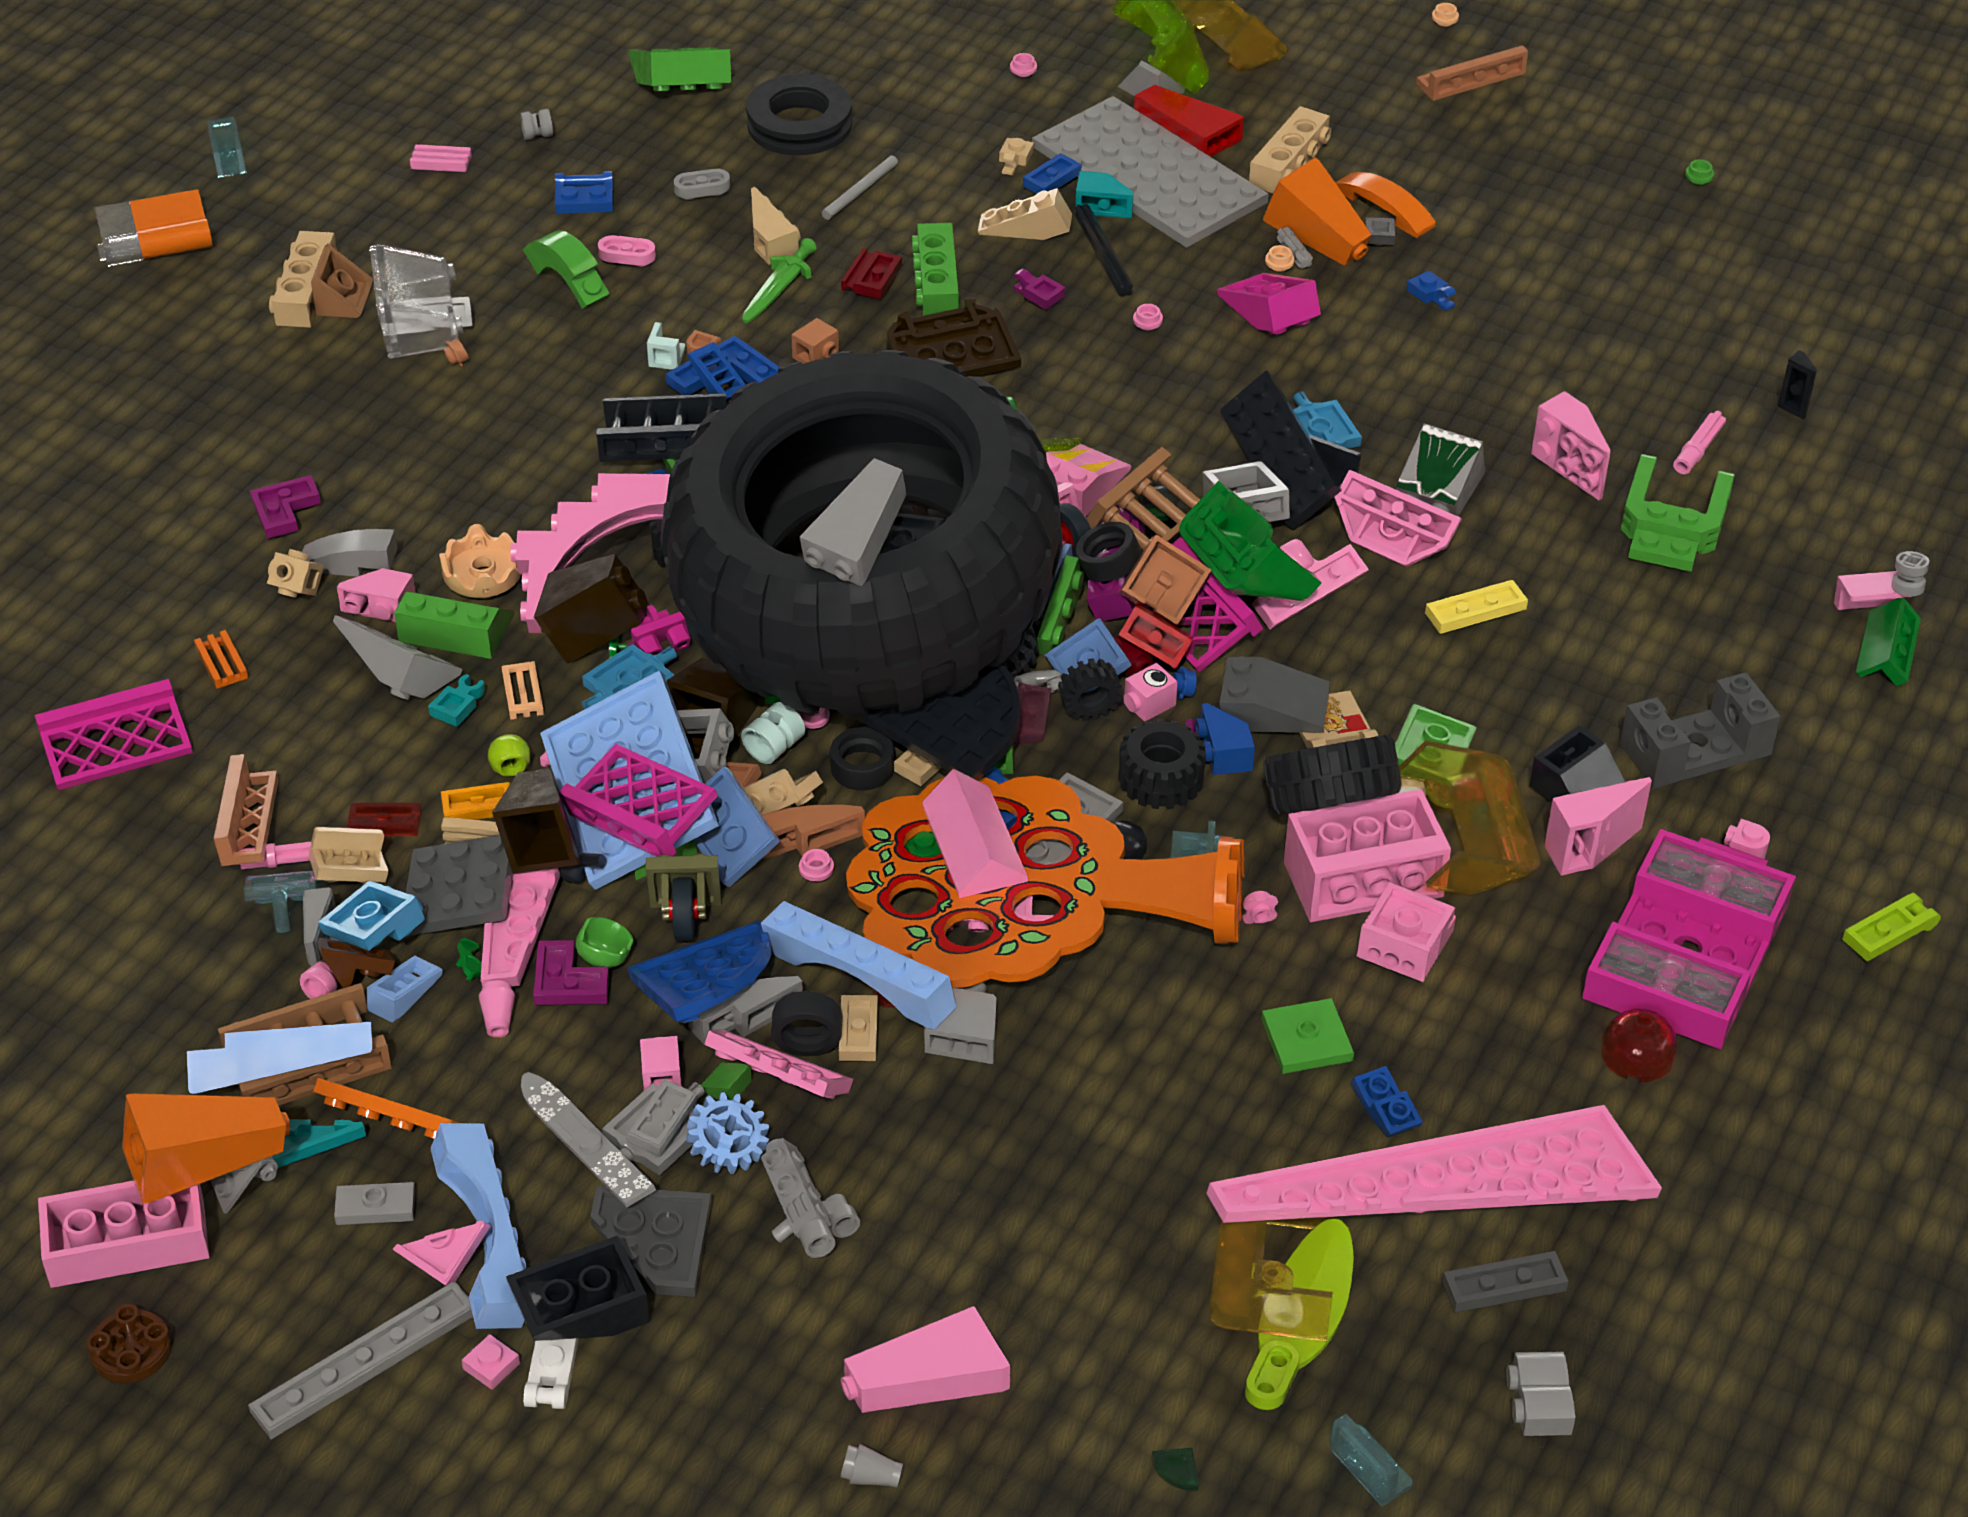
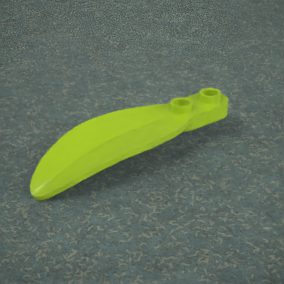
M1339 1219L1325 1220L1302 1240L1278 1274L1264 1302L1258 1326L1259 1354L1247 1377L1245 1388L1246 1399L1258 1409L1272 1410L1282 1405L1298 1370L1310 1363L1324 1350L1342 1321L1350 1294L1354 1256L1349 1229Z

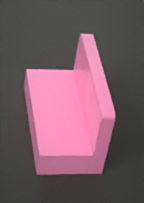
M1897 571L1838 576L1834 604L1838 610L1879 607L1897 598L1912 596L1898 594L1892 589V579Z

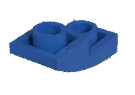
M1386 1066L1353 1077L1351 1086L1370 1117L1387 1137L1422 1125L1423 1121L1406 1091H1399Z

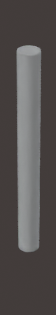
M892 155L889 156L822 210V216L826 220H830L898 164L897 158Z

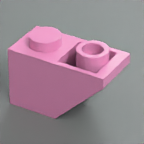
M384 568L346 580L337 586L342 612L396 622L394 612L406 591L415 593L413 574Z

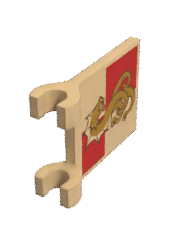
M1351 691L1329 694L1324 733L1299 732L1307 749L1378 736L1375 729H1370Z

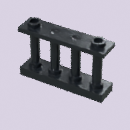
M726 393L603 398L606 428H597L599 460L602 462L680 458L683 450L690 446L691 437L700 423L711 412L720 409L724 410L727 407Z

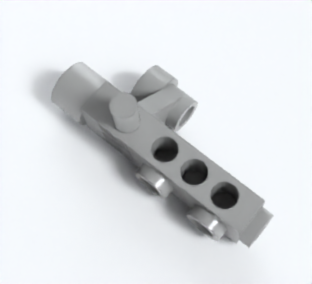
M784 1138L774 1139L767 1144L766 1153L761 1156V1159L787 1217L772 1230L773 1236L782 1243L794 1233L801 1240L808 1256L820 1258L829 1254L835 1246L833 1235L843 1238L852 1235L858 1230L860 1219L855 1208L848 1204L845 1196L842 1194L831 1195L825 1201L820 1200L821 1195L814 1187L805 1167L804 1157L796 1146Z

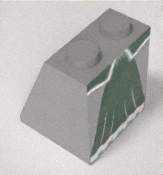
M1424 423L1396 485V490L1459 516L1486 471L1483 441Z

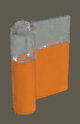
M198 189L95 207L103 242L97 244L100 260H107L108 266L213 247L208 221L205 218Z

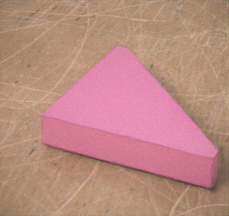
M480 1220L473 1225L459 1229L452 1228L424 1236L425 1238L403 1245L396 1244L393 1250L447 1286L453 1281L456 1282L491 1226Z

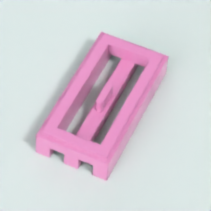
M416 144L414 147L415 151H413L410 159L411 169L466 172L472 157L471 148Z

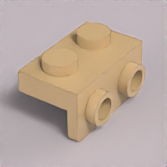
M782 769L743 788L760 813L766 814L772 811L791 808L793 803L796 806L806 803L814 797L812 791L823 782L816 771L793 781L788 771Z
M316 827L313 832L308 855L316 880L326 882L357 881L364 884L369 880L373 882H386L388 868L381 852L384 841L383 831L376 829Z

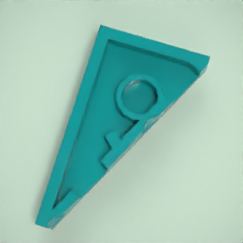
M289 1119L290 1134L285 1135L283 1152L272 1157L279 1168L366 1137L365 1127L362 1121L335 1120L334 1126H312L311 1120Z

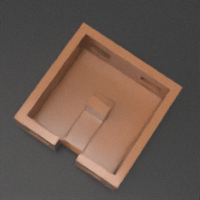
M1154 535L1146 545L1118 593L1135 604L1143 605L1146 603L1153 608V613L1177 626L1211 569L1160 536Z

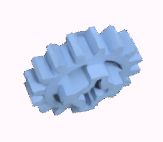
M721 1092L716 1102L710 1095L707 1096L703 1106L699 1104L695 1106L692 1113L693 1116L689 1117L686 1128L689 1129L685 1138L686 1142L694 1143L690 1152L691 1155L701 1153L703 1158L700 1165L704 1167L709 1162L715 1164L714 1172L719 1173L722 1166H727L730 1174L735 1173L737 1165H740L745 1171L748 1170L752 1161L758 1162L763 1153L762 1150H765L769 1140L765 1137L769 1130V1124L760 1123L764 1112L757 1111L754 1113L751 1110L754 1104L752 1100L748 1101L745 1105L740 1103V1094H736L733 1100H728L725 1092Z

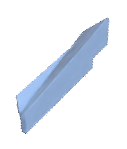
M371 1022L224 1033L225 1048L187 1051L188 1090L191 1094H196L370 1053L373 1048Z

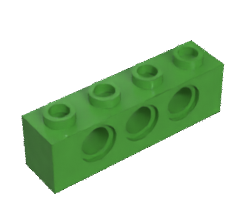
M952 223L917 224V235L912 236L917 306H922L923 316L958 309L959 293Z

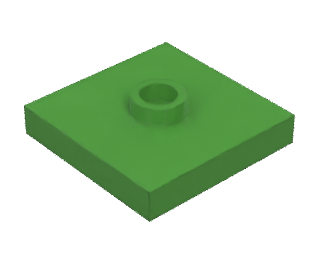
M1332 998L1262 1011L1261 1020L1282 1074L1353 1061L1354 1052Z

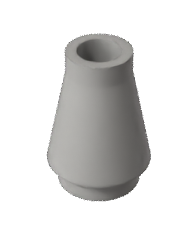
M859 1444V1447L848 1445L840 1478L850 1480L849 1484L880 1485L897 1488L903 1463L895 1462L862 1444Z

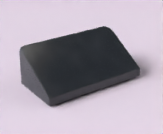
M1798 350L1788 359L1778 407L1805 419L1817 369L1802 350Z

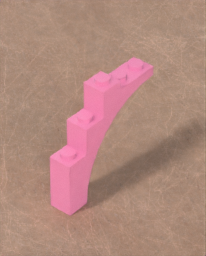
M598 473V485H592V502H558L557 514H552L551 531H517V543H511L510 556L511 562H516L518 573L522 574V591L527 592V602H521L520 615L521 621H526L529 633H542V628L534 619V614L548 573L568 568L585 549L610 533L636 523L662 519L670 474Z

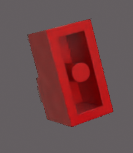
M1138 603L1119 633V636L1174 668L1178 666L1193 640L1192 635Z

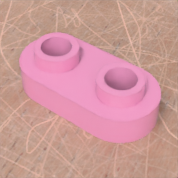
M611 235L600 239L598 242L599 257L608 263L630 264L643 267L652 263L656 258L655 245L648 239Z

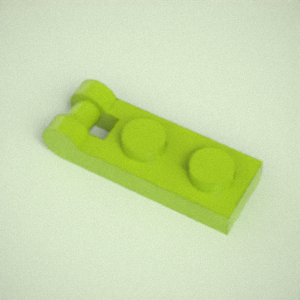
M1911 893L1847 928L1844 931L1842 940L1868 962L1921 931L1932 930L1939 923L1941 916L1933 908L1927 909L1923 905V900L1915 893Z

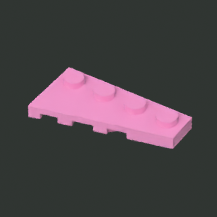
M559 868L512 874L506 920L485 923L480 980L482 986L494 980L508 982L511 987L520 986L561 875Z
M723 1029L710 1030L704 1044L715 1049V1055L731 1061L738 1059L747 1063L752 1070L770 1073L786 1083L799 1086L822 1097L834 1099L835 1095L849 1093L853 1082L852 1078Z

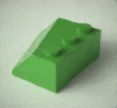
M714 47L679 48L677 50L652 49L651 51L629 49V57L637 84L653 86L654 91L670 90V85H680V90L696 89V84H706V89L723 88L722 83H731L730 49Z

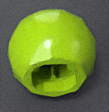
M504 734L496 738L488 749L489 764L495 772L502 776H516L517 773L525 771L530 763L531 750L526 741L520 736Z

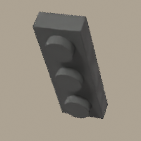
M1556 1251L1446 1271L1443 1274L1442 1280L1454 1312L1567 1291L1569 1282Z

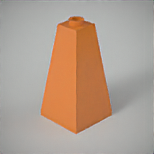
M1316 157L1278 181L1262 219L1276 229H1284L1286 226L1290 227L1303 244L1344 266L1354 259L1356 261L1360 260L1367 253V244L1372 235Z
M133 1093L126 1095L122 1149L142 1204H147L283 1152L285 1135L290 1134V1123L287 1113L280 1111L276 1099L272 1097Z

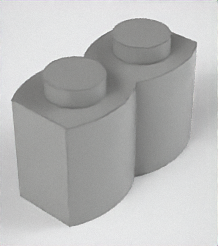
M1515 1352L1513 1365H1507L1506 1368L1508 1390H1514L1516 1396L1512 1400L1513 1422L1520 1423L1523 1436L1572 1435L1575 1422V1408L1564 1352Z

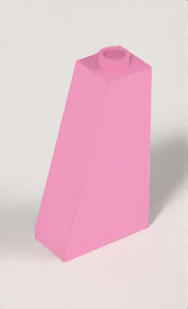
M973 1306L844 1359L845 1376L841 1378V1385L848 1400L855 1399L861 1412L864 1413L1006 1391L1010 1389V1364Z

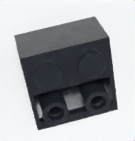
M1579 725L1534 757L1529 786L1552 802L1553 798L1620 784L1624 783L1625 780L1606 743Z

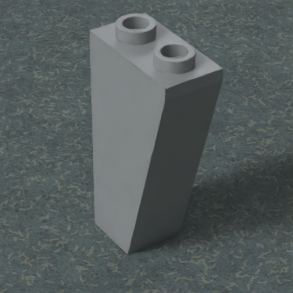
M874 458L800 536L804 561L814 568H820L836 575L843 581H850L862 586L867 580L906 497L902 469Z

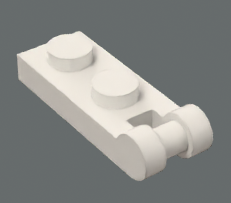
M579 1338L535 1341L528 1381L524 1389V1407H538V1403L552 1404V1408L555 1409L566 1408ZM542 1385L553 1386V1388H543Z

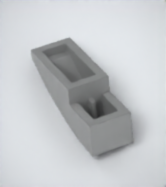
M391 529L353 530L317 539L304 545L302 552L308 554L307 560L324 565L322 574L358 577L361 575L363 568H384L390 570L397 551L395 531Z
M798 976L758 979L755 983L746 986L727 1000L701 1012L698 1019L688 1022V1028L703 1044H705L710 1030L723 1029L729 1032L736 1029L742 1037H745L772 1022V1011L776 1002L785 995L803 991L802 980Z

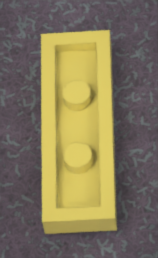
M1513 580L1427 603L1425 614L1437 631L1442 634L1526 610L1528 599Z

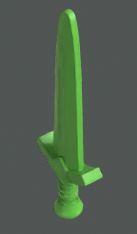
M803 239L800 248L793 256L770 257L771 269L775 270L745 310L742 317L744 323H749L758 317L799 273L806 279L812 278L811 268L803 262L808 255L814 253L817 249L816 243L812 239Z

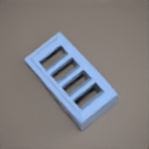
M414 955L393 969L391 975L386 974L367 987L366 1006L368 1011L392 1023L395 1022L442 976L443 969ZM414 972V973L420 975V977H417V976L413 975L412 973Z

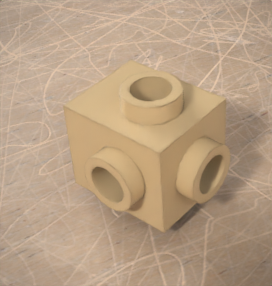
M289 549L288 554L275 552L274 559H272L268 567L269 578L267 583L278 586L277 593L296 598L298 593L316 596L324 565L307 560L308 554L297 550Z

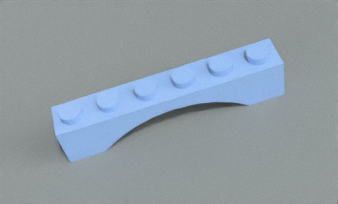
M783 901L761 922L763 932H768L772 955L795 966L816 962L844 970L878 991L906 1018L927 1028L935 1030L956 1008L948 975L788 902Z
M440 1123L430 1148L437 1177L452 1188L466 1203L476 1221L482 1220L491 1226L483 1238L485 1251L484 1265L479 1271L468 1297L476 1329L522 1328L524 1319L507 1283L506 1276L525 1270L526 1263L525 1259L519 1255L517 1230L515 1227H512L510 1222L509 1200L503 1196L501 1171L499 1168H496L493 1159V1141L488 1139L484 1124Z

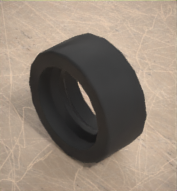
M1107 522L1095 526L1080 538L1076 546V556L1084 573L1088 578L1095 581H1111L1126 575L1132 570L1141 555V547L1134 531L1129 525L1122 522ZM1122 545L1116 552L1108 556L1095 558L1100 552L1109 547Z
M858 727L841 732L832 741L830 747V767L832 776L839 784L849 789L870 790L884 785L892 777L895 755L893 742L887 736L873 728ZM862 751L871 752L881 757L878 762L864 766L852 765L843 760L847 755Z
M812 991L794 992L783 996L776 1002L772 1011L771 1034L773 1041L780 1049L793 1055L819 1056L830 1052L838 1045L842 1036V1012L840 1006L834 999L822 993ZM809 1019L824 1025L806 1029L796 1027L790 1024V1022Z

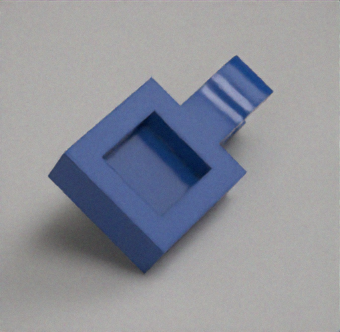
M1431 271L1422 273L1407 281V291L1425 304L1433 301L1444 311L1455 307V303L1450 301L1448 297L1455 295L1456 290Z

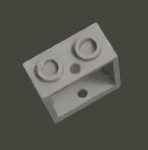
M1262 461L1203 472V496L1219 480L1230 490L1236 487L1233 492L1252 508L1259 510V513L1268 522L1290 518L1289 489Z
M720 708L677 710L685 734L706 733L700 757L695 759L702 781L705 784L723 766L726 767L727 750L729 743L734 737L733 725Z

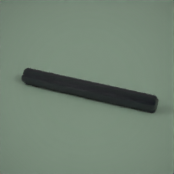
M1086 203L1082 206L1078 204L1075 207V216L1117 293L1121 297L1125 295L1130 296L1133 293V284L1093 211Z

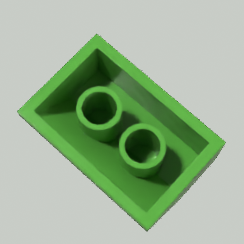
M406 591L394 615L398 640L403 643L492 659L514 617V611Z

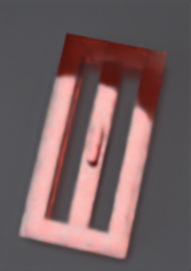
M351 803L347 828L382 830L384 836H418L421 805L420 803Z

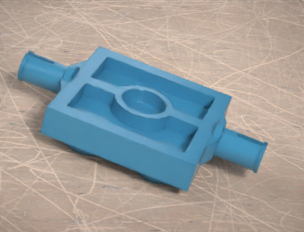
M1298 392L1294 395L1293 400L1299 407L1293 410L1309 435L1348 449L1361 446L1362 436L1337 400L1312 403L1304 392H1301V394Z
M634 644L628 646L582 676L583 686L594 693L593 696L582 702L583 709L585 710L659 670L667 681L674 674L666 669L664 665L677 658L676 651L671 646H668L657 655L643 652Z

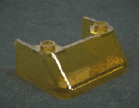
M1168 0L1186 17L1183 22L1194 32L1197 29L1202 31L1231 57L1228 61L1239 71L1243 67L1246 70H1250L1279 60L1289 51L1253 13L1249 15L1232 0Z
M1425 740L1399 766L1401 778L1423 782L1427 796L1432 803L1453 810L1465 851H1458L1426 881L1427 888L1475 895L1528 877L1540 866V856L1512 767L1502 756L1495 753Z
M1339 1216L1223 1223L1221 1220L1209 1315L1211 1320L1217 1326L1225 1329L1327 1342L1333 1292L1293 1287L1294 1276L1292 1270L1281 1262L1263 1260L1267 1224L1314 1229L1325 1220L1338 1219Z

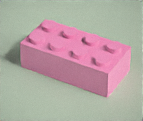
M134 1181L38 1198L41 1257L51 1288L210 1258L204 1199L200 1184L147 1204H142Z

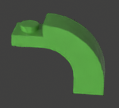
M561 230L554 231L529 243L523 249L538 275L553 268L564 278L582 309L605 299L610 294L595 270L598 265L597 261L582 242L570 233Z

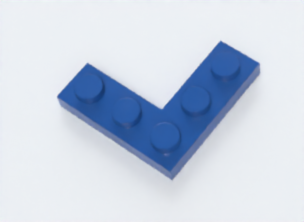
M735 335L716 345L738 375L747 383H760L778 373L780 368L778 365ZM709 353L701 357L700 360L706 362L712 359V356ZM690 360L665 374L666 384L682 395H690L705 387ZM714 364L707 369L711 372L717 369L718 366ZM720 374L714 378L717 380L721 378L723 375Z

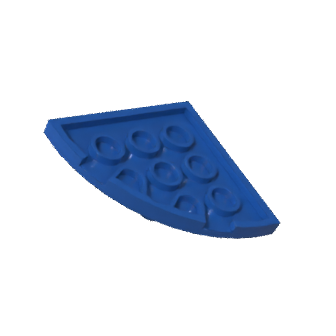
M759 920L627 967L630 980L675 1022H691L698 1019L701 1012L716 1006L746 986L755 983L756 977L763 971L770 959L772 952L768 932H763L761 921Z

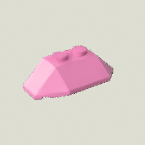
M1352 470L1348 471L1340 486L1342 491L1335 496L1350 542L1405 567L1447 548L1462 521L1456 515Z

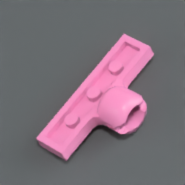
M1294 539L1280 548L1305 569L1315 574L1322 584L1309 597L1301 601L1258 597L1253 601L1252 606L1271 630L1360 578L1369 569L1351 544L1318 561L1312 557L1302 541Z

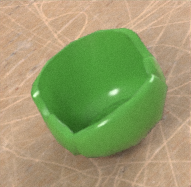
M604 917L587 918L576 937L575 948L581 958L593 967H608L611 969L625 961L633 944V936L627 928L616 921Z

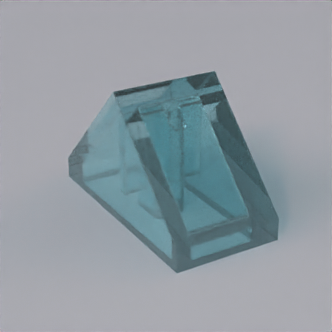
M235 116L206 121L218 177L246 173Z

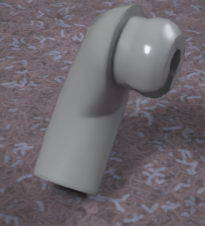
M1058 670L1031 671L1016 676L1014 681L1018 692L1047 684L1048 691L1056 693L1059 691L1058 683L1062 681V673Z

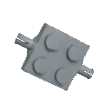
M697 1082L692 1083L688 1090L697 1093V1100L705 1094L703 1087L700 1084L698 1085ZM652 1083L603 1127L602 1133L614 1146L620 1149V1152L629 1161L639 1162L657 1175H661L694 1144L686 1142L685 1139L689 1130L686 1128L689 1117L693 1116L694 1108L689 1112L660 1156L626 1141L627 1131L659 1087Z

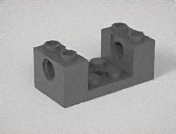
M1747 672L1717 680L1711 709L1671 720L1667 715V709L1658 697L1627 705L1620 745L1643 777L1651 778V788L1653 789L1772 755L1781 716ZM1691 742H1697V743L1702 744L1703 746L1700 747L1699 745L1694 744V743H1691Z

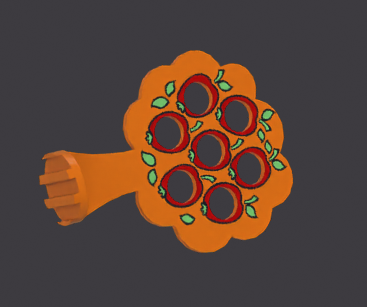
M983 776L979 782L989 786L998 809L1007 810L1017 818L1015 825L1008 832L1028 876V882L959 898L942 854L934 857H919L909 853L905 848L907 841L917 833L922 831L932 832L922 802L944 779L942 778L929 784L919 795L894 797L879 803L871 809L862 822V837L866 848L852 859L846 872L848 895L857 907L869 913L864 920L863 937L948 975L952 988L971 987L989 979L1018 982L1043 975L1056 964L1061 956L1080 952L1095 943L1104 929L1105 911L1103 908L1126 909L1167 916L1212 929L1216 944L1239 942V921H1242L1243 912L1242 878H1244L1245 852L1244 839L1220 836L1216 852L1168 859H1123L1125 856L1124 838L1117 826L1102 817L1083 814L1081 812L1080 798L1066 784L1056 779L1041 776L1016 777L998 784V782ZM1044 839L1061 840L1072 849L1070 856L1064 861L1048 865L1033 862L1025 853L1027 848L1033 843ZM908 888H925L935 893L938 897L933 907L918 914L901 913L890 904L892 898L897 893ZM1041 894L1050 896L1061 905L1057 914L1044 921L1033 922L1023 920L1013 911L1017 902L1030 895ZM964 919L982 920L993 929L991 936L985 942L975 946L956 945L947 939L945 933L951 925Z

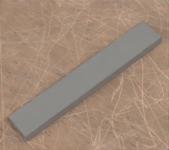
M453 1281L248 1404L250 1413L268 1437L273 1439L472 1318L473 1314L468 1296Z

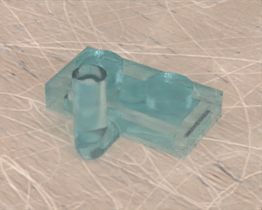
M314 871L247 876L243 889L245 901L255 900L257 904L272 903L276 932L285 933L290 931L286 897H290L294 901H302L304 890L318 889L320 883L319 880H316Z

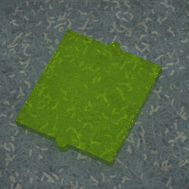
M1081 437L1039 439L1045 452L1070 450L1082 443Z

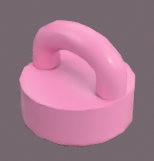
M319 961L301 974L300 986L306 996L312 999L336 991L338 980L327 963Z

